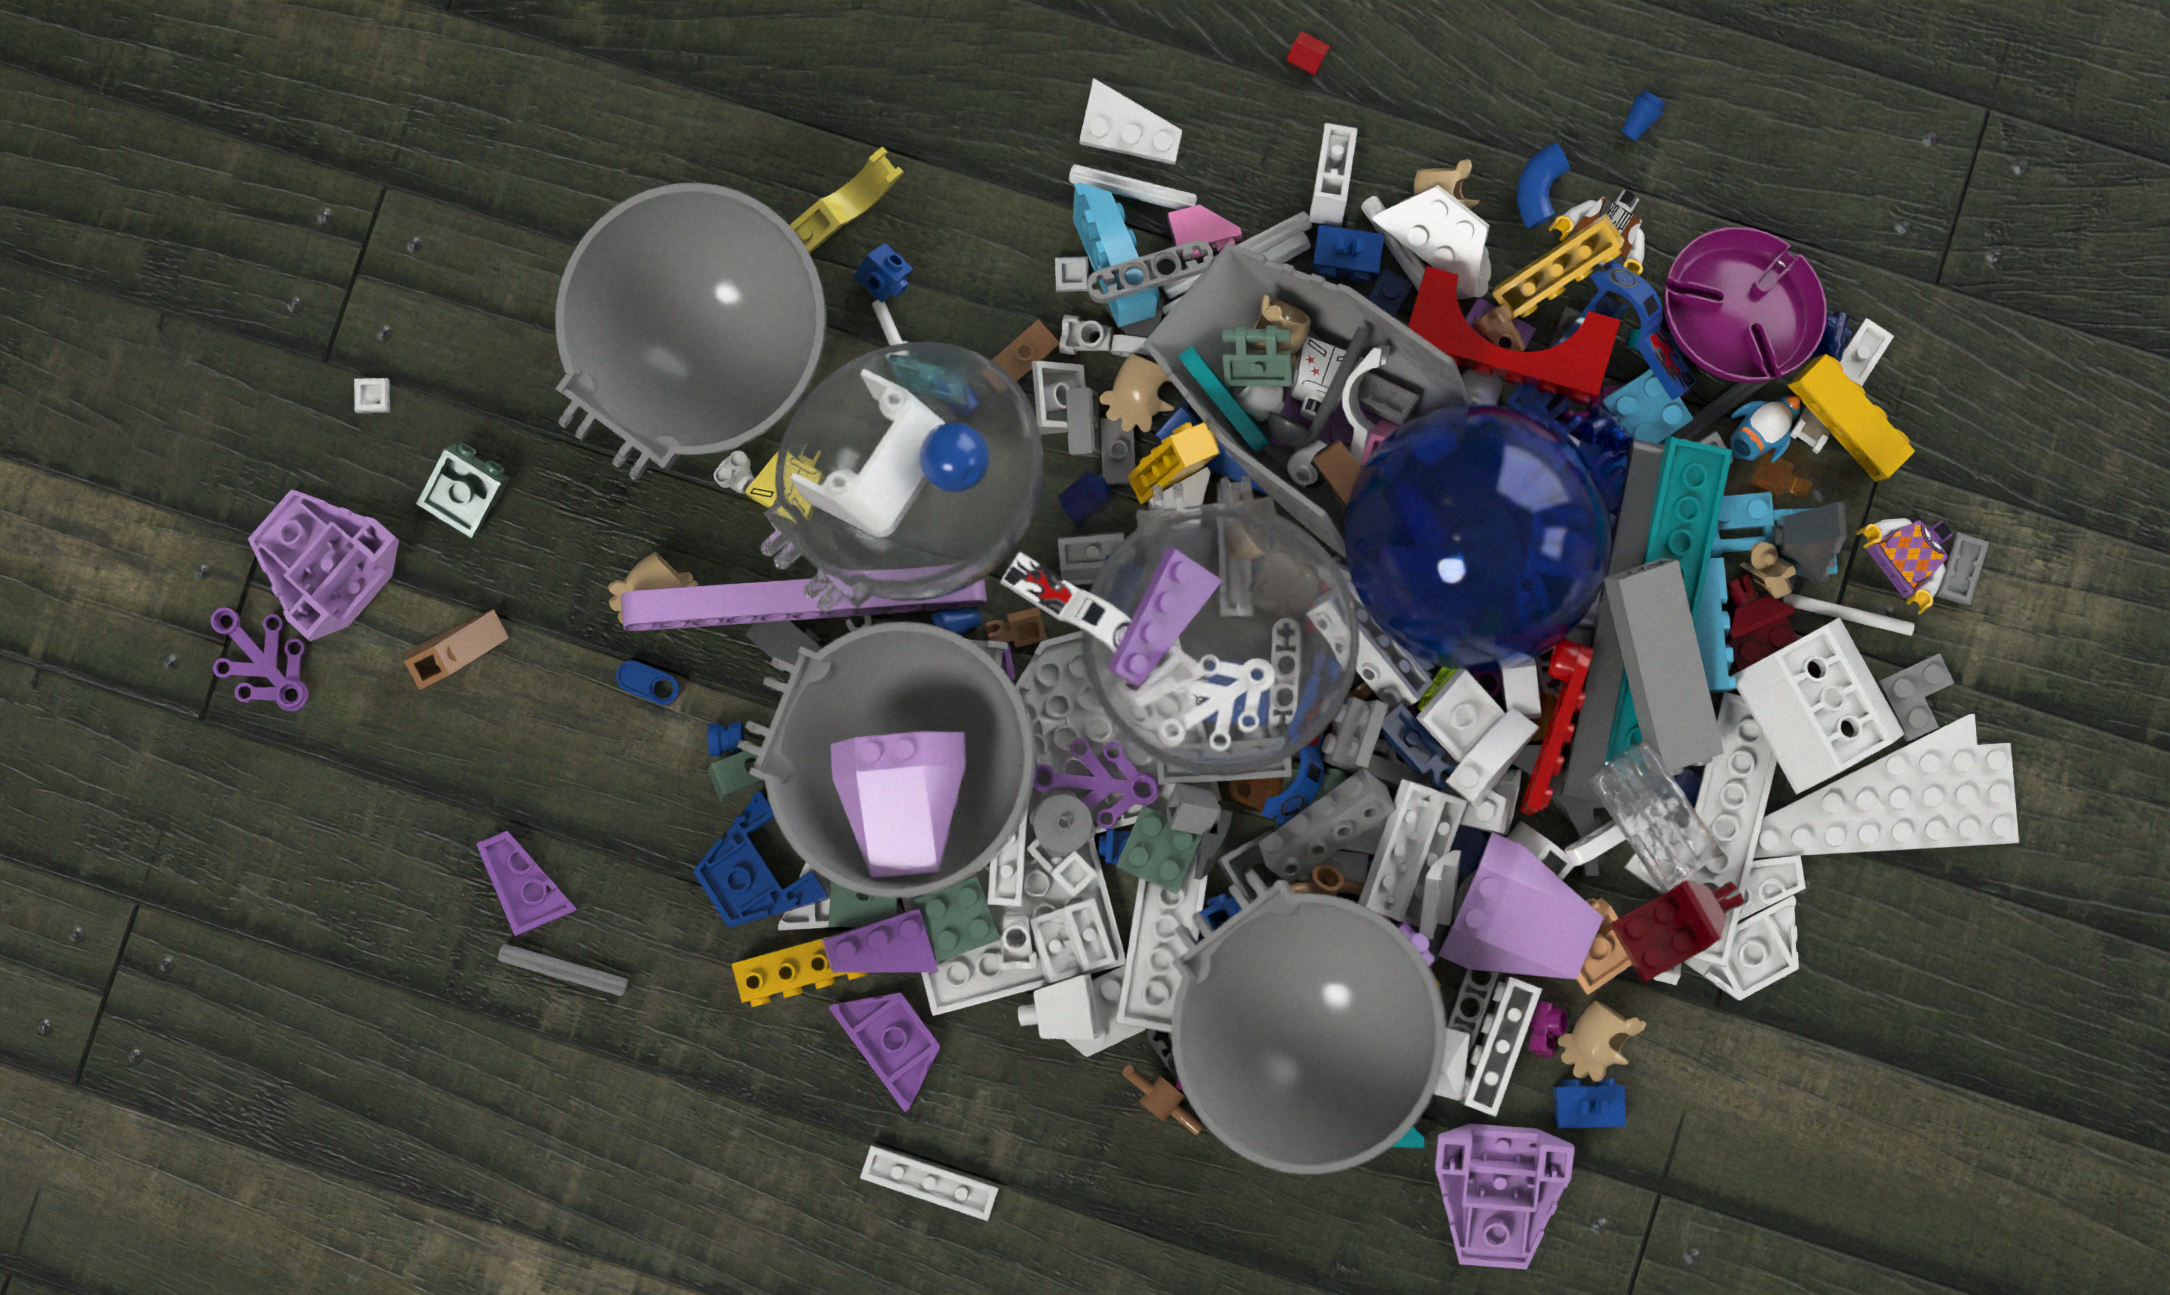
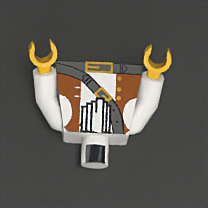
M1622 190L1615 203L1606 197H1602L1598 202L1588 200L1569 209L1563 216L1557 217L1548 229L1550 232L1554 228L1559 229L1562 232L1559 240L1564 241L1606 213L1625 240L1622 248H1620L1622 253L1613 260L1638 276L1643 271L1642 262L1645 256L1644 233L1639 228L1642 221L1632 214V211L1639 202V198L1627 190ZM1602 260L1598 264L1603 266L1605 263Z

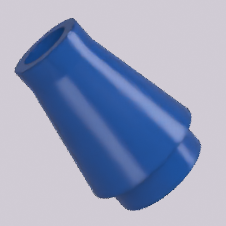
M1643 90L1640 96L1636 95L1625 124L1620 131L1628 138L1637 142L1639 137L1664 114L1662 109L1665 103L1653 94Z
M977 606L972 608L938 609V613L931 614L932 626L958 635L982 625Z

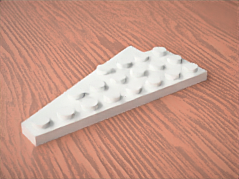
M1968 714L1763 817L1754 858L2019 843L2011 743L1977 745L1975 714Z

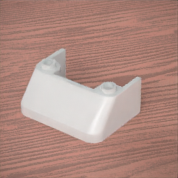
M863 369L860 375L873 398L879 401L881 412L886 418L894 422L860 473L857 475L845 469L836 470L826 478L822 486L796 473H793L790 478L806 502L875 537H886L895 531L928 480L920 466V449L928 433L935 427L945 424V422L907 389Z

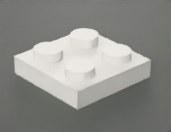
M1459 668L1416 718L1457 762L1461 763L1465 756L1506 713L1467 670Z

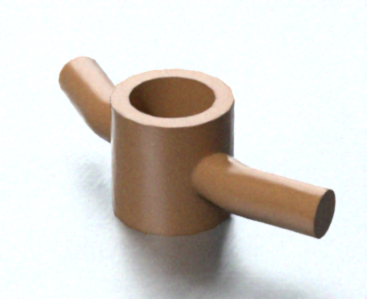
M1320 864L1312 870L1307 882H1298L1289 886L1295 894H1321L1337 897L1338 893L1361 896L1365 883L1344 880L1340 871L1328 864Z
M1128 1065L1123 1069V1076L1144 1092L1138 1101L1161 1121L1165 1122L1172 1115L1193 1134L1197 1135L1201 1131L1204 1124L1180 1105L1185 1095L1161 1075L1152 1082L1132 1065Z

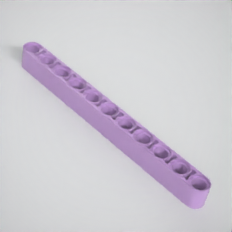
M979 568L637 590L625 592L621 595L623 628L627 631L937 611L938 609L981 607L987 604L984 570Z

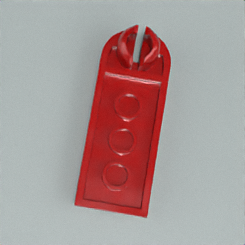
M1563 639L1557 643L1548 665V673L1551 677L1562 680L1563 684L1519 812L1532 816L1538 811L1543 810L1544 807L1547 808L1553 792V789L1548 787L1550 779L1559 774L1564 757L1559 755L1561 747L1569 744L1575 725L1570 723L1572 715L1575 716L1576 712H1580L1586 693L1581 692L1593 655L1592 647Z

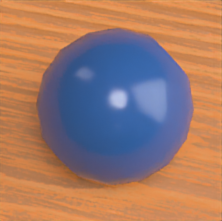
M945 423L935 427L924 438L919 454L920 466L927 480L945 492H963L973 488L983 479L989 465V449L980 432L965 423Z

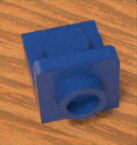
M1107 829L1106 836H1100L1099 856H1105V864L1118 863L1131 831Z

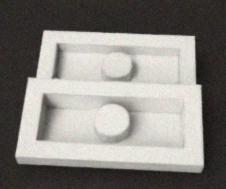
M1453 850L1442 856L1431 866L1426 875L1420 933L1425 935L1427 939L1433 940L1437 924L1451 925L1453 905L1457 893L1461 851Z
M1094 898L1029 919L1030 934L1047 985L1116 962Z

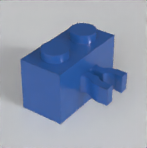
M1319 225L1312 270L1318 271V275L1322 277L1337 278L1338 274L1351 276L1352 281L1369 283L1370 279H1377L1379 274L1384 234Z
M1603 1078L1602 1081L1595 1082V1085H1582L1581 1079H1561V1086H1552L1554 1127L1626 1126L1624 1085L1615 1084V1078Z

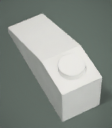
M1325 123L1309 222L1341 227L1348 195L1357 128Z
M1512 707L1465 756L1446 781L1447 784L1478 808L1538 731L1539 726Z

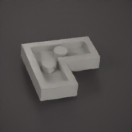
M1940 653L1878 681V685L1905 733L1903 736L1906 742L1939 728L1925 697L1954 684Z

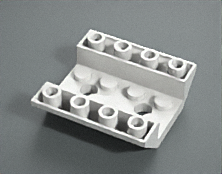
M1840 617L1732 675L1735 676L1736 687L1796 794L1844 771L1892 744L1905 734ZM1810 661L1815 662L1820 667L1821 674L1819 678H1814L1809 674L1808 664ZM1843 720L1848 721L1853 726L1854 733L1851 738L1846 737L1841 731Z

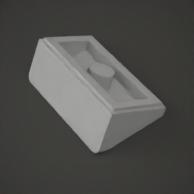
M1089 387L1069 389L1066 391L1069 453L1074 456L1101 457L1099 393Z

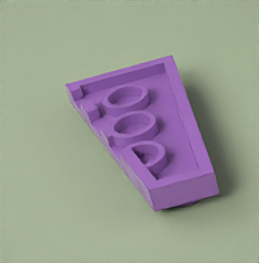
M1167 547L1107 669L1131 685L1140 686L1221 584L1222 580L1177 549Z

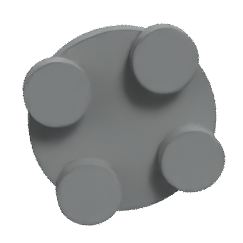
M1071 791L1046 799L1039 808L1031 812L1029 818L1038 841L1047 849L1048 854L1055 858L1063 856L1064 853L1078 850L1088 840L1092 839L1096 832L1089 809Z

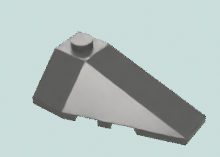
M1836 502L1783 516L1777 520V525H1774L1772 528L1773 544L1778 545L1779 554L1790 564L1794 565V568L1813 585H1821L1828 581L1830 576L1829 570H1826V568L1834 567L1835 553H1840L1846 539L1845 503Z

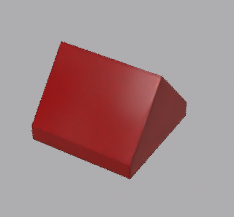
M1301 31L1295 39L1286 61L1316 75L1330 46Z

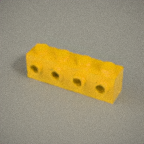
M1605 213L1498 284L1492 294L1499 305L1506 302L1513 313V316L1510 318L1511 320L1519 315L1521 318H1524L1538 308L1537 303L1548 297L1549 300H1552L1566 290L1565 284L1573 279L1579 282L1594 271L1592 267L1603 260L1606 264L1622 253L1620 248H1622L1625 240Z
M1824 354L1813 358L1787 385L1874 481L1888 479L1915 452L1909 445L1908 437L1902 431L1895 429L1887 421V414L1879 406L1873 405L1866 398L1863 387L1846 376L1843 372V366L1834 357Z
M1190 422L1173 430V435L1162 440V444L1150 451L1151 454L1141 459L1140 464L1127 475L1141 505L1192 476L1220 453L1217 448L1216 437L1208 430L1205 422L1194 427Z
M822 939L732 963L741 1002L750 1001L751 1007L770 1003V995L781 992L784 998L802 994V987L815 983L816 989L836 984L834 978L847 974L848 980L868 975L867 972H832Z

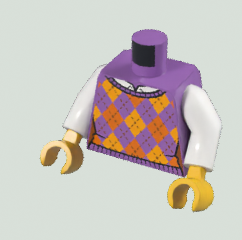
M1906 518L1881 520L1858 530L1856 534L1862 533L1868 540L1867 544L1863 545V547L1869 552L1903 598L1911 596L1907 599V604L1909 605L1916 601L1920 606V610L1917 613L1922 614L1933 604V597L1937 593L1945 573L1943 562L1948 556L1940 545L1953 535L1947 524L1940 520L1927 529L1920 520L1912 523Z

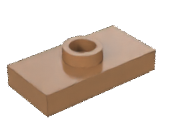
M1038 319L989 363L1012 388L1033 370L1032 362L1046 359L1059 347V341Z

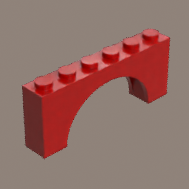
M1426 266L1408 328L1451 357L1457 368L1460 365L1473 368L1472 372L1484 377H1492V374L1505 377L1507 383L1516 386H1524V383L1537 386L1539 392L1547 395H1556L1557 392L1570 396L1569 399L1579 404L1587 405L1589 401L1596 403L1621 320L1588 311L1580 328L1569 339L1555 347L1535 352H1519L1504 349L1482 338L1465 320L1457 299L1456 289L1459 275Z

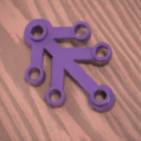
M226 607L217 609L211 616L212 628L220 634L230 635L254 663L232 662L229 659L220 658L213 664L214 674L223 679H228L233 675L267 677L275 686L255 687L249 683H240L234 692L236 699L240 702L251 703L254 700L276 701L280 708L291 712L303 708L309 697L307 686L300 681L301 658L307 652L305 642L297 638L289 639L286 642L284 650L288 655L285 677L277 668L279 636L285 628L284 619L277 614H269L264 618L263 628L266 632L263 653L240 627V617L236 611ZM231 616L233 620L232 625L225 628L222 624L223 619ZM277 618L279 626L277 629L271 630L269 622ZM299 643L301 650L298 654L293 655L290 648L292 644ZM226 662L229 665V671L222 675L219 667L222 663ZM244 687H249L251 690V695L247 699L241 697V690ZM291 689H295L298 693L294 701H289L287 698V694Z
M1078 738L1071 743L1070 751L1075 758L1081 759L1094 777L1056 773L1051 766L1046 764L1038 765L1035 768L1033 787L1038 791L1046 792L1054 786L1093 790L1081 800L1089 810L1112 792L1126 794L1110 809L1105 808L1098 812L1097 823L1104 829L1112 828L1117 818L1134 804L1149 805L1158 798L1160 793V785H1158L1157 778L1148 772H1138L1123 754V747L1117 742H1110L1104 747V757L1109 762H1115L1127 780L1113 779L1091 752L1088 741L1082 738ZM1079 742L1084 743L1087 747L1085 754H1076L1074 751L1075 744ZM1109 747H1118L1120 755L1117 758H1110L1107 754ZM1041 772L1048 773L1050 775L1049 783L1045 785L1038 783V774ZM1142 782L1147 783L1150 787L1149 793L1140 795L1137 792L1138 784ZM1104 812H1109L1113 816V822L1109 825H1104L1100 821V816Z

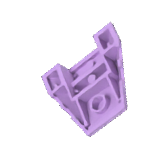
M292 489L248 538L262 570L267 573L274 595L280 600L286 620L309 641L346 628L355 620L392 577L399 542L391 532L373 518L353 513L343 507H336L323 500Z
M912 732L857 737L830 744L832 779L871 878L940 872L950 833V822L953 811L957 806L958 791L967 767L965 733Z
M1492 832L1479 860V866L1453 925L1451 924L1438 956L1471 970L1577 980L1604 917L1526 847Z
M1467 1124L1438 1134L1435 1169L1459 1264L1515 1269L1528 1268L1544 1235V1229L1551 1215H1554L1557 1202L1564 1188H1567L1571 1180L1575 1148L1573 1144L1539 1129Z

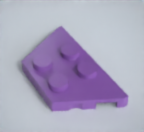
M902 992L833 1004L828 1007L903 1111L906 1112L910 1109L941 1046Z

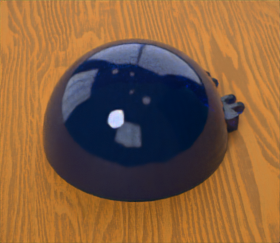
M1566 397L1549 411L1538 398L1528 402L1520 410L1485 403H1466L1430 411L1397 428L1379 444L1367 459L1353 485L1348 501L1344 535L1346 559L1355 589L1366 610L1377 625L1405 650L1430 663L1453 670L1462 668L1469 672H1486L1507 669L1532 660L1555 647L1578 626L1589 612L1601 590L1608 569L1611 552L1610 512L1622 502V499L1611 485L1626 472V469L1623 465L1617 466L1608 476L1603 478L1598 470L1611 460L1613 453L1607 449L1590 462L1568 436L1584 420L1580 414L1574 415L1562 427L1555 420L1570 405Z

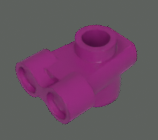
M1537 1002L1536 1010H1534L1529 1024V1029L1533 1030L1530 1037V1052L1536 1053L1538 1057L1554 1058L1555 1035L1564 1036L1567 1031L1568 1015L1566 1009L1557 1008L1548 1002Z

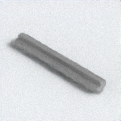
M502 944L499 950L498 960L615 995H624L628 986L626 978L512 945Z

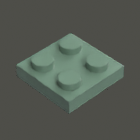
M1143 805L1115 868L1177 895L1202 839V835L1171 829L1166 815Z
M978 876L960 882L950 888L914 899L917 908L920 909L937 963L1001 940Z

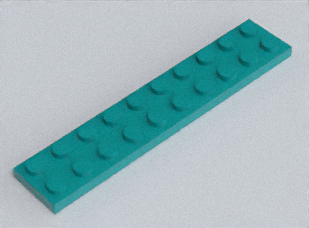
M1666 436L1655 488L1643 564L1660 558L1678 560L1695 629L1733 450ZM1624 666L1604 768L1664 779L1663 773L1649 769Z

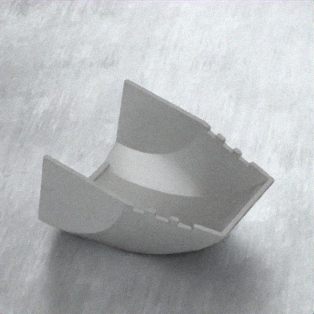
M1228 242L1215 257L1209 270L1199 276L1143 345L1240 467L1307 529L1344 558L1350 560L1375 546L1361 536L1340 502L1335 499L1334 493L1327 482L1318 488L1310 489L1302 487L1293 481L1287 471V462L1296 447L1269 446L1270 444H1268L1256 453L1185 367L1178 355L1192 345L1224 383L1223 353L1224 350H1236V342H1223V329H1236L1237 325H1247L1248 329H1253L1261 311L1262 298L1264 295H1268L1270 299L1289 303L1307 314L1311 321L1307 336L1347 351L1358 326L1370 331L1359 355L1364 359L1374 347H1379L1381 344L1390 345L1387 364L1372 368L1368 372L1419 395V402L1408 420L1418 422L1430 413L1447 415L1455 423L1460 435L1467 429L1475 406L1451 357L1352 288L1340 283L1335 285L1327 282L1324 277L1313 273L1308 275L1297 271L1294 266L1286 263L1281 265L1267 260L1264 255ZM1295 364L1292 366V375H1294ZM1226 386L1234 396L1236 386ZM1281 386L1283 388L1282 401L1284 400L1288 386ZM1268 419L1259 422L1254 420L1269 442H1271L1272 434L1269 430ZM1409 450L1400 479L1407 480L1419 492L1423 491L1431 497L1435 503L1445 506L1446 503L1440 497L1441 492L1435 487L1427 485L1421 477L1433 462H1427L1422 458L1418 459ZM1369 478L1382 497L1392 484L1387 483L1384 486L1381 482Z

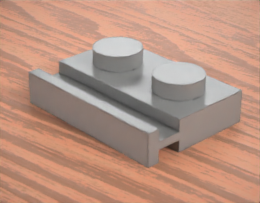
M1124 531L1058 537L1061 578L1071 585L1099 583L1106 555L1126 560Z

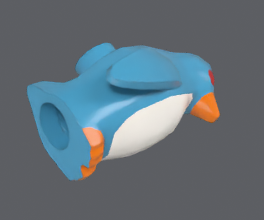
M1785 395L1771 402H1750L1737 409L1731 415L1732 419L1742 415H1746V417L1731 436L1732 456L1739 459L1754 460L1775 448L1770 461L1773 463L1779 459L1790 445L1791 436L1789 435L1792 432L1791 426L1799 415L1801 399L1798 396Z

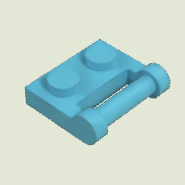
M1771 492L1723 496L1710 557L1721 556L1722 553L1749 551L1753 545L1761 541L1771 543L1778 550V545H1774L1772 539V528L1775 523ZM1760 527L1763 529V536L1723 540H1720L1719 531Z

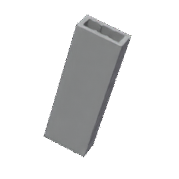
M1660 558L1603 577L1649 769L1663 773L1664 776H1674L1682 773L1683 767L1692 764L1693 766H1701L1711 763L1713 761L1712 757L1723 754L1724 751L1678 560Z

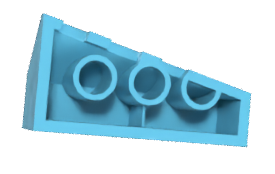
M1083 183L1075 184L1073 222L1094 272L1139 258L1135 249L1137 248V241L1133 230H1127L1125 226L1126 218L1121 203L1115 202L1110 191ZM1135 268L1128 270L1124 276L1126 282L1131 285H1138L1144 278L1143 273ZM1119 273L1114 274L1115 282L1105 284L1103 279L1098 280L1104 294L1107 293L1108 286L1116 283L1117 290L1123 289L1120 285ZM1156 287L1108 302L1117 326L1122 327L1155 317L1156 306L1160 302V294Z
M1710 558L1695 627L1710 694L1724 693L1736 688L1735 676L1728 677V671L1730 670L1731 663L1734 661L1733 649L1730 648L1729 644H1725V637H1728L1730 630V618L1727 611H1722L1721 605L1726 604L1728 599L1724 558Z

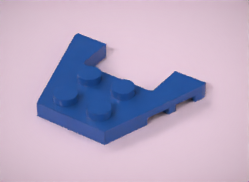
M760 790L752 796V801L740 816H736L733 820L734 824L722 839L719 838L693 871L729 928L819 903L830 898L813 871H810L785 889L781 887L750 839L753 833L775 819L771 805Z

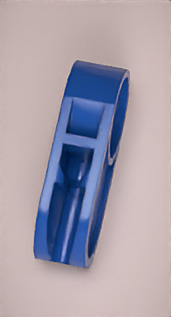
M632 660L624 662L617 669L616 681L618 685L631 694L663 706L671 705L680 695L678 681L660 670ZM662 680L671 682L673 686L671 696L666 699H660L655 694V686Z

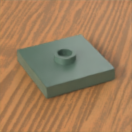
M831 881L828 926L857 928L896 915L898 898L871 896L855 892Z

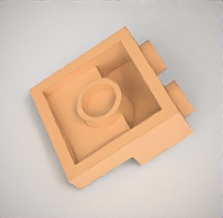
M1602 898L1586 900L1591 907L1604 917L1577 977V982L1587 995L1632 965L1609 925L1619 918L1611 905Z

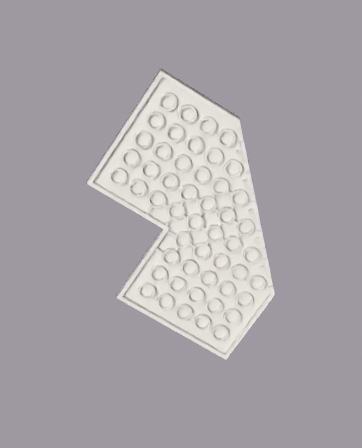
M1086 630L1041 641L1028 666L1015 685L1030 718L1035 740L1036 766L1041 764L1049 765L1056 773L1094 777L1081 759H1077L1071 754V743L1078 738L1088 741L1091 752L1113 779L1127 780V778L1115 762H1109L1104 757V747L1110 742H1117L1123 747V754L1138 772L1151 773L1157 780L1156 751L1207 748L1201 722L1185 732L1184 741L1179 746L1174 748L1164 746L1158 739L1160 724L1169 718L1178 720L1195 709L1194 696L1191 694L1178 696L1170 692L1141 708L1123 696L1116 687L1124 679L1107 669L1114 656L1113 651L1107 649L1106 644L1097 637L1094 645L1089 644L1090 633ZM1177 638L1172 645L1181 650ZM1188 684L1178 688V690H1185ZM1048 714L1055 719H1062L1068 715L1070 725L1059 726L1055 730L1054 735L1045 738L1040 734V726L1037 724L1040 715ZM1169 726L1165 730L1166 735L1172 738L1179 734L1178 729L1174 726ZM1079 742L1075 744L1074 751L1078 755H1083L1087 751V747L1084 743ZM1111 746L1108 748L1107 754L1110 758H1117L1120 755V750L1116 746ZM1046 772L1039 773L1037 776L1038 783L1042 785L1049 783L1050 775ZM1142 782L1138 784L1137 792L1140 795L1149 793L1150 787L1147 783ZM1217 782L1184 783L1212 789L1215 792L1217 801H1221ZM1176 784L1160 785L1158 798L1153 803L1144 806L1167 815L1165 807ZM1054 786L1049 791L1041 792L1033 787L1028 804L1025 847L1036 837L1034 827L1029 819L1034 809L1039 808L1046 799L1067 791L1074 792L1078 799L1082 800L1093 790ZM1112 792L1089 810L1092 816V823L1096 828L1095 834L1107 831V829L1100 827L1097 823L1098 812L1105 808L1110 809L1126 794ZM1134 804L1118 817L1114 826L1109 829L1135 824L1143 805ZM1104 812L1100 816V821L1104 825H1109L1113 822V816L1109 812ZM1094 838L1088 840L1076 852L1098 875L1074 898L1025 849L1022 906L988 905L1001 940L938 963L936 961L939 972H921L932 1016L1047 986L1038 955L1037 968L1034 969L997 968L996 952L1001 951L1003 920L1006 916H1027L1029 919L1094 898L1116 962L1054 983L1083 974H1091L1125 965L1126 958ZM990 862L968 878L971 879L978 876L987 903ZM925 895L902 897L905 911L917 908L914 899ZM1012 929L1010 934L1018 938L1022 936L1023 931ZM1031 937L1032 950H1033V951H1036L1035 946H1034V943H1033V940H1032V937Z

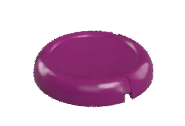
M1746 227L1716 229L1691 241L1673 262L1666 278L1663 294L1665 318L1679 348L1701 369L1719 378L1738 383H1763L1772 379H1779L1800 367L1819 345L1824 333L1827 316L1826 299L1821 282L1804 256L1799 254L1795 258L1787 251L1791 245L1770 233Z

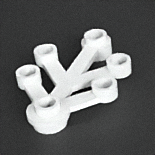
M1205 655L1200 660V665L1203 667L1205 661L1211 660L1216 664V668L1213 671H1206L1204 676L1212 677L1219 674L1238 680L1228 687L1192 681L1188 683V687L1185 690L1176 689L1172 691L1178 696L1191 694L1210 699L1178 720L1174 718L1164 720L1158 729L1159 741L1169 748L1179 746L1184 741L1187 730L1218 711L1215 731L1210 736L1209 744L1216 752L1227 750L1231 741L1228 732L1235 699L1247 691L1245 710L1239 716L1238 727L1244 733L1254 732L1259 724L1257 710L1260 694L1269 689L1274 681L1272 666L1267 661L1259 658L1251 659L1242 666L1219 661L1214 655ZM1256 669L1261 670L1264 677L1262 680L1256 681L1251 677V672ZM1246 716L1252 717L1255 725L1247 728L1242 724V719ZM1174 726L1178 729L1179 734L1173 738L1166 735V728ZM1221 735L1225 737L1226 744L1223 747H1218L1214 744L1213 739L1216 736Z

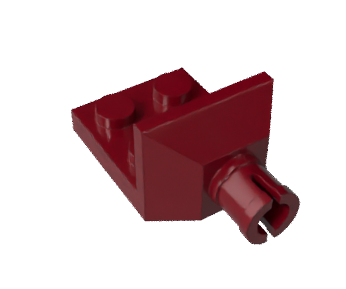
M1750 574L1726 584L1736 609L1730 612L1729 615L1730 630L1728 637H1725V644H1729L1730 648L1733 649V664L1737 673L1798 640L1787 617L1795 613L1793 606L1769 596L1761 598L1754 587ZM1808 664V672H1809V674H1810L1812 677H1815L1814 674H1813V672H1812V670H1811V668H1810V665Z
M1684 880L1669 892L1622 916L1609 925L1642 982L1646 983L1705 951L1721 940L1726 921L1725 913L1742 906L1744 900L1741 893L1726 899L1732 892L1738 890L1737 886L1731 881L1715 891H1711L1707 886Z

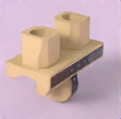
M1761 541L1753 545L1748 555L1750 563L1744 562L1739 564L1741 573L1745 576L1750 574L1755 588L1759 591L1768 590L1769 596L1774 599L1791 593L1792 589L1788 578L1796 575L1794 565L1779 558L1777 549L1769 542Z

